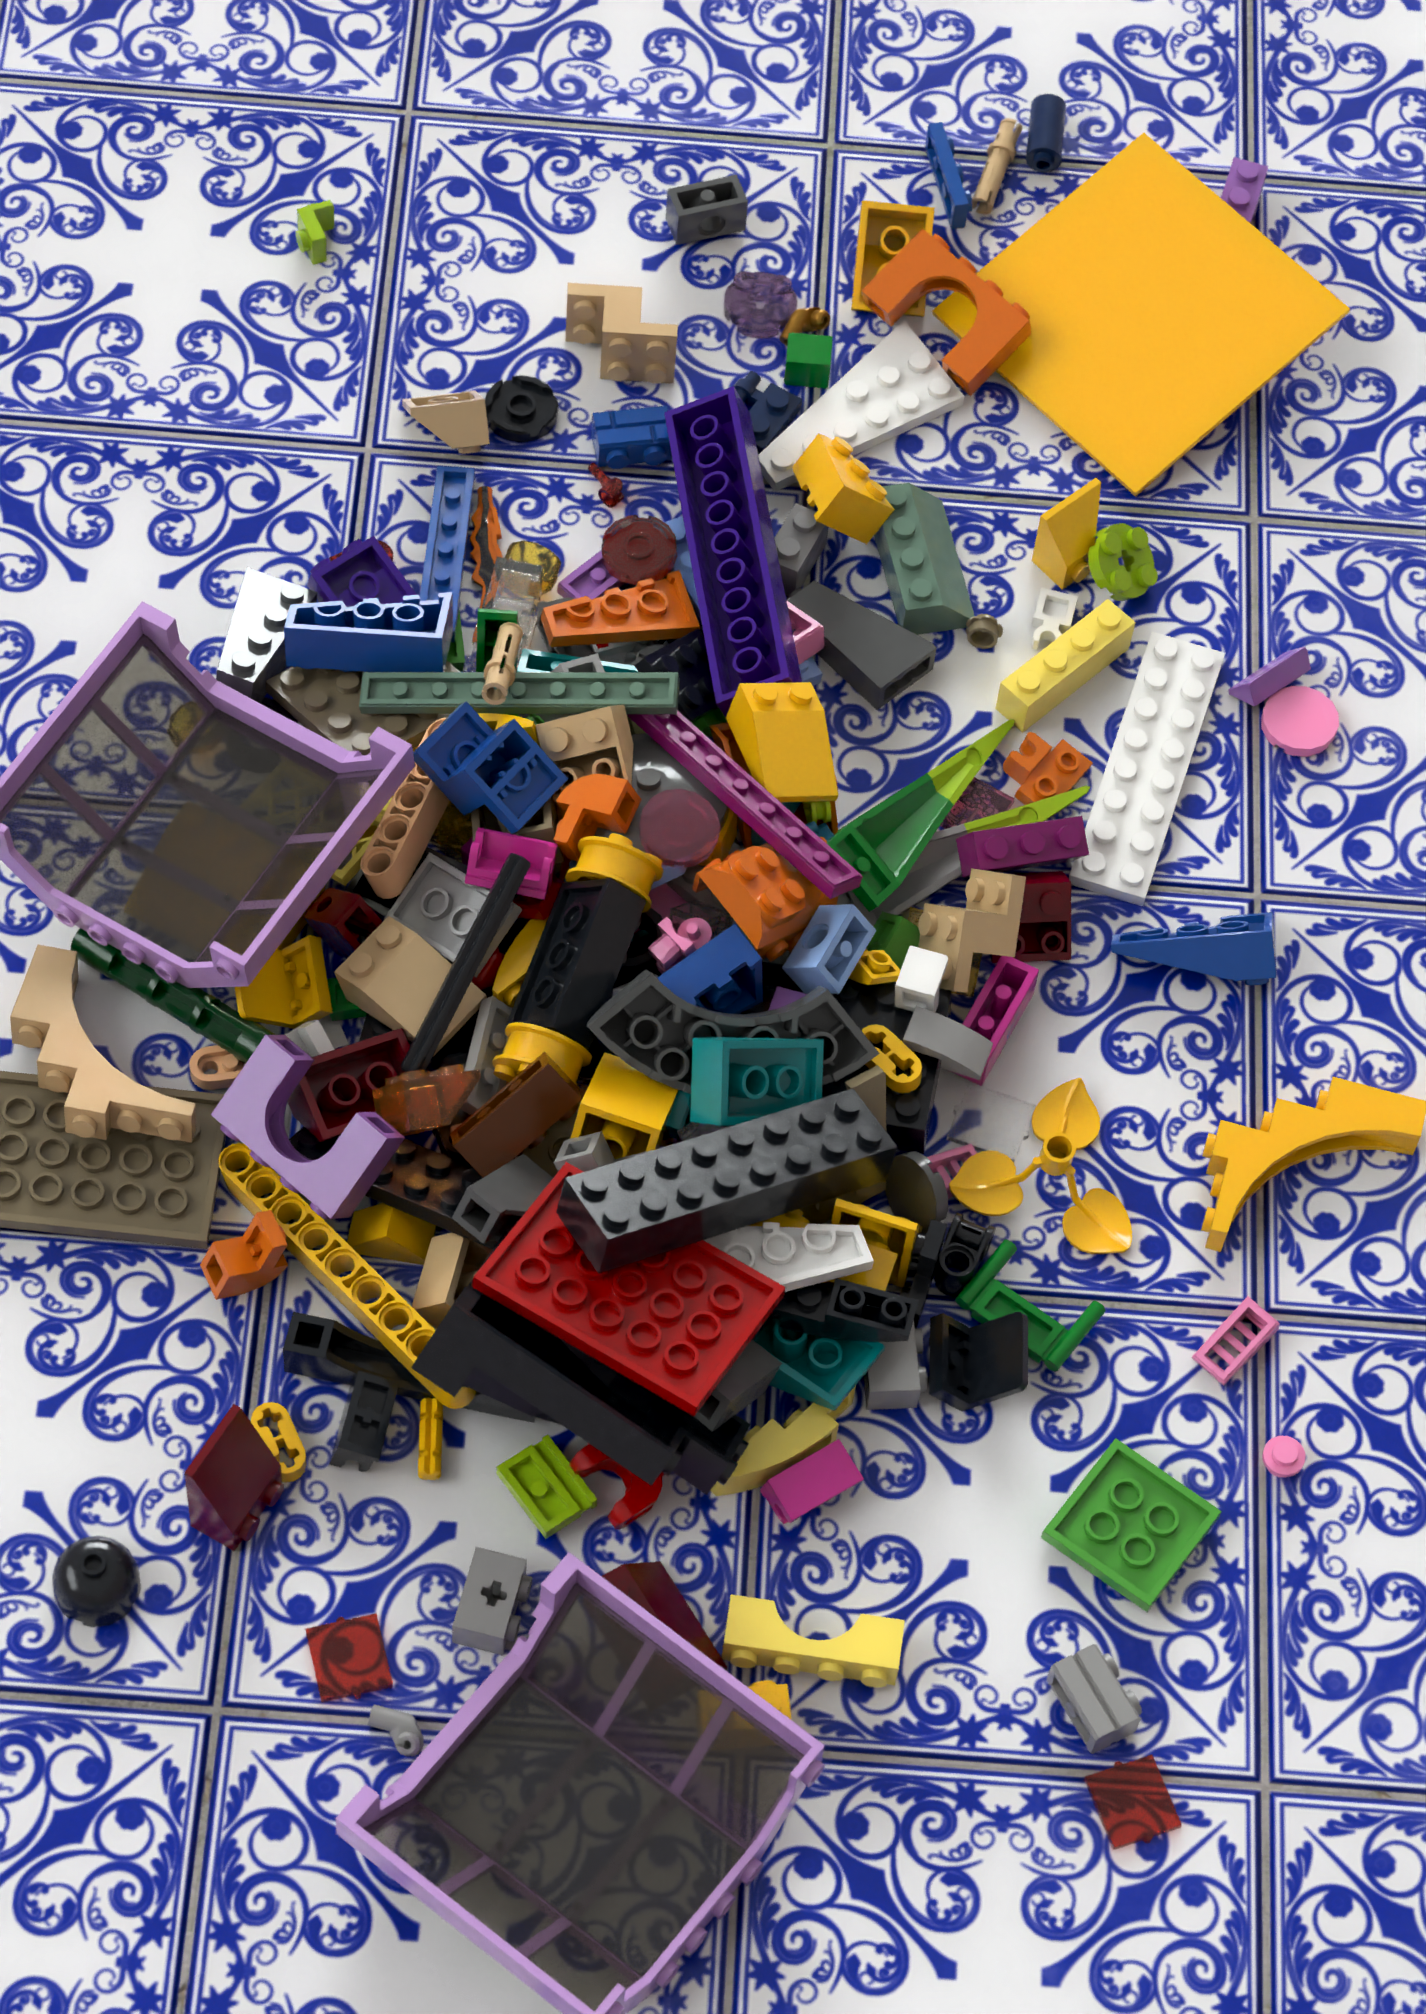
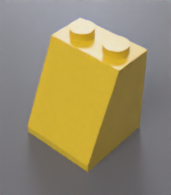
M604 1052L580 1103L570 1139L602 1131L615 1159L659 1149L667 1130L666 1124L678 1089L655 1081L625 1063L621 1058Z

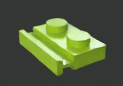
M548 1434L534 1446L531 1444L496 1467L498 1477L545 1539L581 1517V1514L586 1510L597 1507L595 1495L579 1474L574 1473L569 1466V1461Z

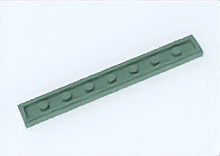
M363 672L359 702L361 714H451L459 705L466 701L477 713L580 714L607 706L624 705L626 714H677L680 678L678 672H516L513 684L508 687L505 702L499 705H491L481 695L485 684L484 672Z

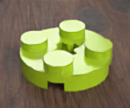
M1118 523L1105 527L1094 536L1097 537L1095 545L1089 548V568L1100 589L1106 587L1110 593L1114 594L1109 597L1117 601H1127L1143 595L1150 586L1155 585L1158 574L1154 567L1151 549L1148 545V535L1144 529ZM1122 557L1124 566H1120L1118 558Z

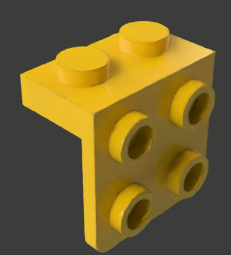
M308 935L282 950L276 949L249 986L234 987L238 1013L244 1020L295 1029L307 1021L320 1020L333 1013L321 937ZM236 941L229 946V949L242 956L251 944Z

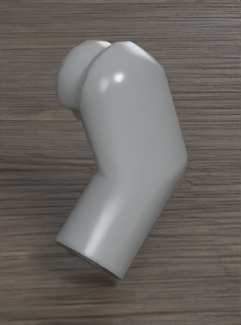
M373 1705L368 1726L390 1731L397 1751L400 1754L411 1757L417 1755L423 1748L424 1737L413 1715Z

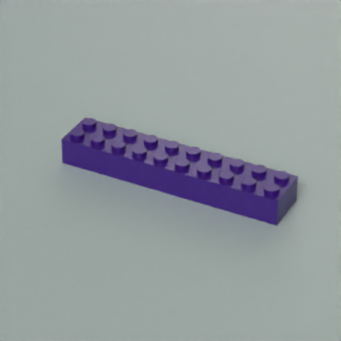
M734 386L664 412L716 704L725 717L740 683L802 682L751 415Z

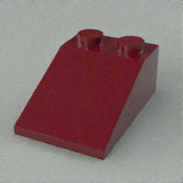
M235 1404L232 1405L184 1472L191 1527L233 1551L237 1549L242 1540L249 1541L260 1523V1518L258 1517L267 1505L269 1507L275 1505L284 1489L281 1465L243 1410Z

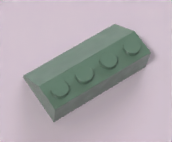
M911 483L882 486L887 491L885 498L895 510L874 537L898 625L916 635L967 628V621L975 615L942 500Z

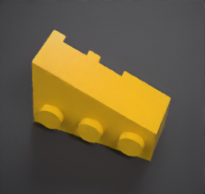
M818 433L793 465L792 470L801 489L804 491L809 489L811 493L806 500L811 507L817 506L818 511L814 514L817 522L868 544L895 510L885 498L887 491L880 484L870 479L868 476L870 473L869 468L851 455L853 448L846 441L837 436L831 439Z

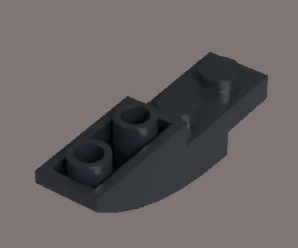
M837 1278L835 1279L834 1286L818 1283L785 1292L784 1297L770 1316L781 1319L780 1328L821 1337L864 1342L908 1341L919 1300Z

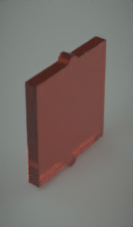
M376 1613L347 1620L343 1617H338L336 1622L305 1629L321 1703L349 1696L359 1699L363 1693L393 1687Z
M1153 1755L1125 1764L1117 1761L1113 1768L1085 1776L1084 1781L1113 1850L1140 1841L1150 1843L1152 1837L1181 1828V1821Z

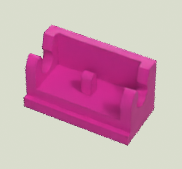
M478 827L475 841L471 844L464 883L491 889L508 855L514 853L530 862V868L516 894L545 900L552 885L558 844Z
M840 1439L768 1479L760 1489V1492L767 1499L779 1520L785 1524L787 1522L792 1523L833 1497L859 1484L864 1478Z

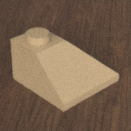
M476 390L402 399L404 409L413 418L452 449L458 448L459 453L481 451L480 445L490 444L485 399Z

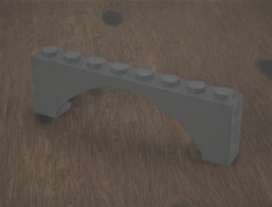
M522 1154L470 1185L457 1206L452 1219L483 1244L488 1241H499L505 1231L509 1233L553 1177L525 1154ZM752 1339L700 1408L695 1418L713 1432L763 1395L782 1363Z

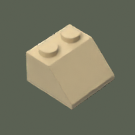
M452 1232L432 1237L412 1307L429 1324L438 1328L464 1288L472 1281L492 1249Z

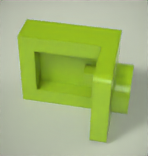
M331 200L312 203L297 209V243L301 252L307 251L313 265L327 261L324 231L335 227L334 205Z

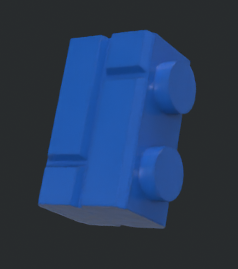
M667 406L592 413L591 436L597 467L608 466L611 469H621L628 464L646 463L648 465H659L665 460H672L664 412L668 411Z

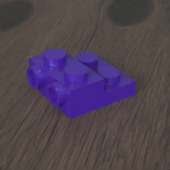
M374 536L364 542L361 539L353 541L343 549V555L333 561L326 558L317 563L310 571L311 574L307 584L310 590L318 592L317 600L319 602L342 601L345 607L355 606L357 603L362 602L363 599L379 598V603L381 604L403 602V596L417 595Z

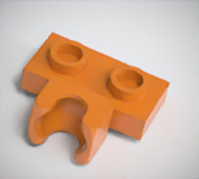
M1028 732L1019 748L1020 753L1011 751L1002 768L1005 773L1021 785L1014 797L1026 805L1072 790L1090 769L1093 762L1064 739L1051 751L1052 746L1035 733Z

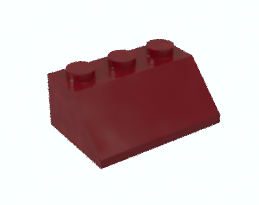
M402 1028L311 1057L314 1059V1062L287 1101L294 1118L320 1142L340 1136L356 1112H376L386 1121L430 1106L434 1102L423 1076L415 1078L401 1069V1064L410 1048Z
M660 1561L623 1564L602 1575L605 1580L724 1670H727V1665ZM585 1597L586 1606L628 1672L646 1642ZM657 1652L638 1683L637 1688L651 1711L697 1687L700 1683Z

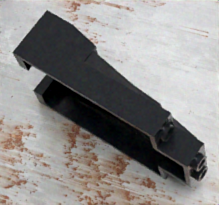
M506 1231L499 1239L497 1244L494 1246V1248L492 1249L484 1263L495 1251V1249L499 1246V1244L503 1241V1239L508 1235ZM472 1281L464 1288L411 1367L453 1397L457 1395L461 1387H469L532 1417L563 1425L651 1486L661 1472L667 1476L674 1472L707 1495L717 1481L722 1485L727 1482L738 1465L737 1461L749 1445L743 1438L751 1424L738 1415H734L712 1432L694 1416L472 1287Z

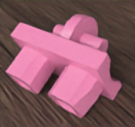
M666 916L658 923L662 936L651 944L648 950L657 961L655 965L658 971L663 974L712 940L713 932L708 922L695 917L682 922L676 933L672 921Z

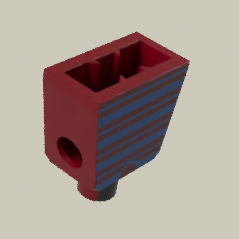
M334 888L326 889L305 914L307 923L327 946L345 959L362 944L357 941L360 935H364L366 940L382 923V920L360 895Z

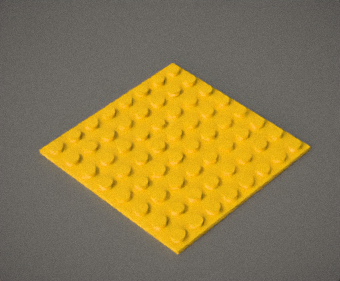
M1144 132L976 273L984 282L988 279L993 281L1004 294L1002 297L1011 305L1015 302L1018 303L1030 315L1029 320L1032 334L996 372L1135 497L1350 312V308ZM954 291L932 310V315L961 340L972 328L976 319L977 309L966 296Z

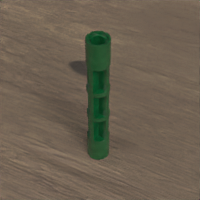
M81 928L72 940L71 951H77L79 960L108 978L117 981L144 998L149 1004L163 1010L190 1027L192 1031L201 1034L233 1054L235 1058L245 1064L265 1035H276L256 1022L242 1019L237 1011L200 988H187L176 981L169 983L163 980L153 968L144 963L135 964L129 961L121 953V950L110 944L103 946L95 942L88 935L87 931Z

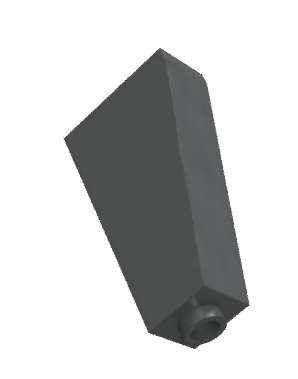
M815 580L803 589H795L786 599L824 626L825 645L816 654L876 710L933 670L937 649L933 643Z

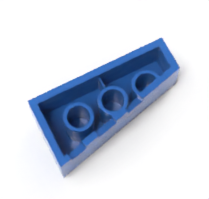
M452 592L438 593V600L420 601L419 595L403 596V602L388 604L379 603V598L363 599L362 602L349 607H345L342 601L291 604L284 625L286 666L301 667L303 669H334L343 672H444L453 634Z
M736 923L657 977L676 996L693 1005L715 1012L741 1014L763 1002L762 958ZM597 1038V1042L605 1053L617 1056Z

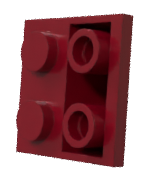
M1063 871L1009 873L1026 877L1016 953L1013 958L1021 962L1071 960V881ZM990 954L991 962L997 963L1001 956Z

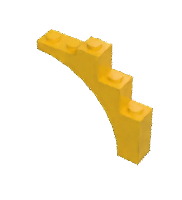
M1332 1077L1328 1091L1320 1090L1315 1108L1277 1098L1272 1113L1264 1111L1259 1130L1220 1120L1216 1135L1208 1133L1202 1157L1210 1158L1206 1174L1214 1176L1210 1196L1217 1197L1215 1208L1207 1207L1201 1231L1208 1232L1205 1248L1221 1252L1229 1228L1245 1202L1268 1180L1292 1165L1318 1155L1346 1150H1385L1413 1155L1423 1129L1426 1101Z

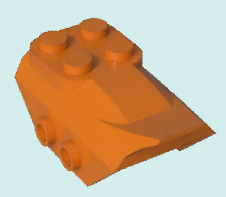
M820 837L825 843L827 842L824 837ZM769 843L761 846H751L742 851L738 849L728 855L723 861L719 858L714 859L701 871L696 872L692 886L695 893L709 888L753 943L754 949L762 960L768 958L770 962L780 957L787 950L790 953L792 952L819 905H837L839 897L829 899Z

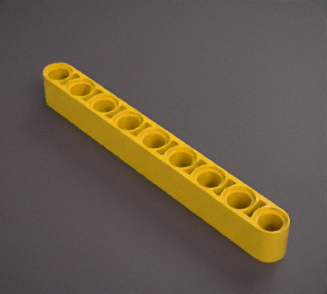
M241 1143L231 1144L220 1153L218 1164L230 1193L253 1216L258 1212L271 1210L278 1225L285 1232L288 1244L286 1249L444 1406L458 1409L470 1404L474 1399L475 1390L469 1387H461L457 1395L453 1397L411 1368L436 1330L321 1216L316 1214L297 1193L286 1188L280 1181L281 1177L271 1167H265L255 1161L250 1155V1148ZM240 1168H246L245 1170H243V1171H241V1172H235L236 1170H238V1169H240ZM272 1193V1195L266 1198H260L265 1194ZM292 1219H299L293 1224H286ZM325 1245L320 1250H312L316 1246ZM352 1271V1273L347 1276L338 1277L343 1272ZM371 1298H379L374 1303H365L367 1300ZM401 1324H405V1325H406V1326H405L403 1329H401V1330H397V1331L392 1330V1328L395 1327V1326H397V1325H401Z

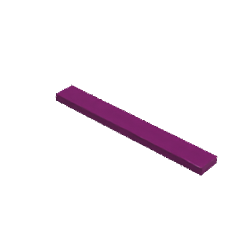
M678 710L677 714H627L633 722L829 899L860 886L863 876Z

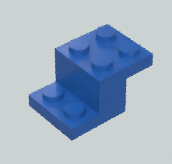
M467 701L459 705L413 752L415 763L464 816L485 804L511 834L519 831L568 780L566 775L515 719L493 731Z

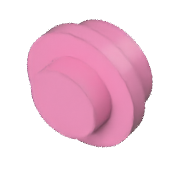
M1276 1436L1270 1439L1262 1453L1263 1463L1268 1471L1274 1476L1281 1478L1291 1477L1300 1472L1306 1458L1302 1445L1296 1439L1289 1436Z

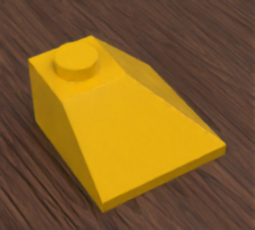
M1094 478L1040 516L1032 562L1062 590L1074 581L1076 583L1081 582L1090 573L1088 553L1089 548L1095 545L1096 537L1094 536L1097 530L1101 482L1097 478Z

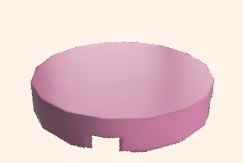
M1290 686L1279 690L1268 698L1261 715V727L1266 739L1274 747L1277 744L1280 748L1284 749L1286 754L1309 757L1322 753L1334 740L1339 728V714L1333 702L1322 692L1306 686Z

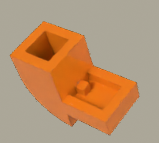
M605 774L583 776L569 784L556 800L565 812V815L556 826L553 840L568 859L578 861L581 855L578 850V843L581 838L594 836L598 827L626 834L642 799L626 779Z
M271 1210L256 1213L243 1236L214 1241L200 1266L216 1300L245 1294L260 1288L277 1278L287 1268L288 1263L283 1255L288 1245L283 1228L278 1225Z

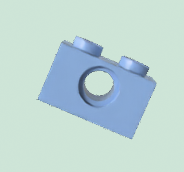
M854 904L819 905L782 968L805 994L810 993L818 986L828 989L831 994H839L875 934L876 929Z

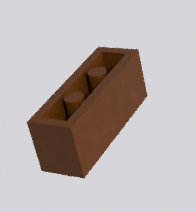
M544 1051L450 1133L453 1147L484 1178L514 1160L525 1148L532 1149L539 1145L548 1133L546 1130L556 1121L560 1120L563 1122L570 1118L579 1107L578 1102L582 1100L578 1086Z

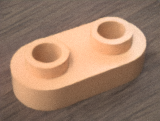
M218 1045L207 1046L198 1049L191 1056L189 1062L190 1076L194 1084L202 1089L229 1088L245 1063ZM208 1069L217 1071L215 1074H205L204 1072Z

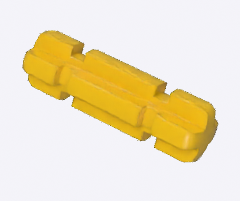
M426 1397L420 1401L418 1476L423 1480H437L441 1477L443 1404L437 1398Z

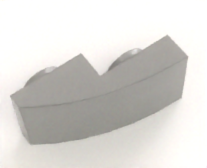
M918 1006L915 1007L903 1038V1043L910 1050L941 1059L942 1069L980 1080L993 1047V1042L974 1030L948 1017Z

